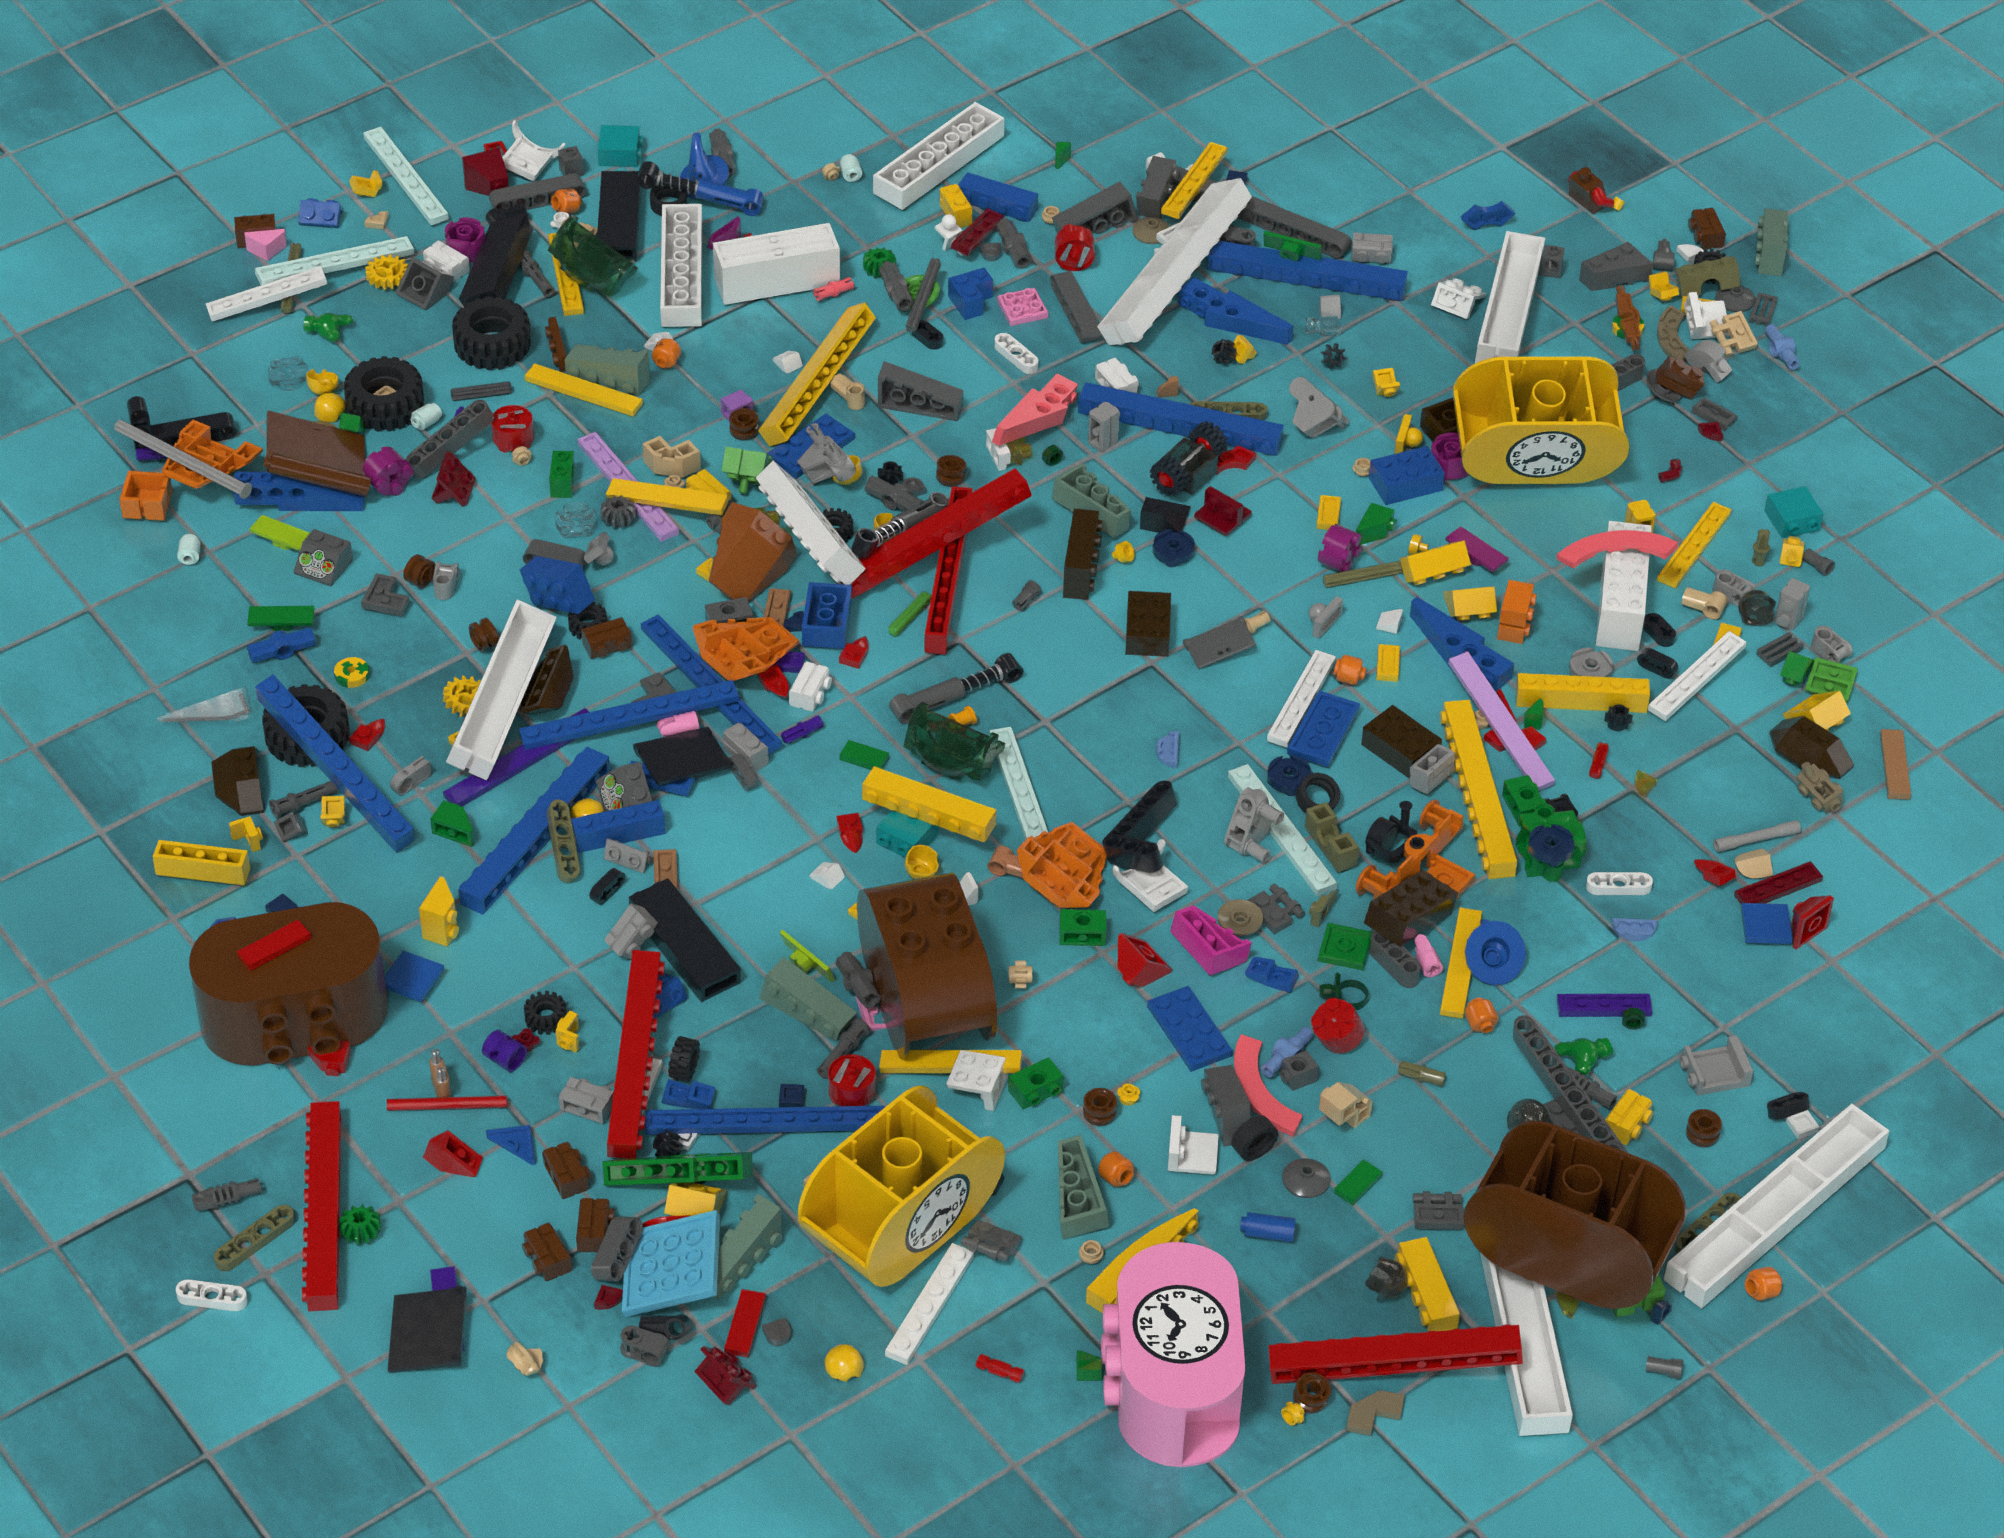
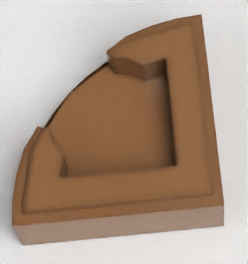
M1178 376L1168 378L1167 382L1158 387L1156 392L1158 398L1178 396Z

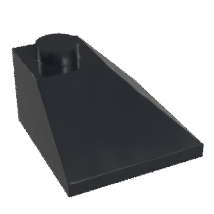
M1146 497L1141 509L1140 529L1157 533L1173 529V532L1180 533V530L1183 531L1191 506Z

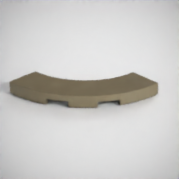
M1670 305L1659 319L1657 339L1667 357L1680 358L1686 363L1687 360L1683 355L1689 348L1678 337V328L1686 319V314Z

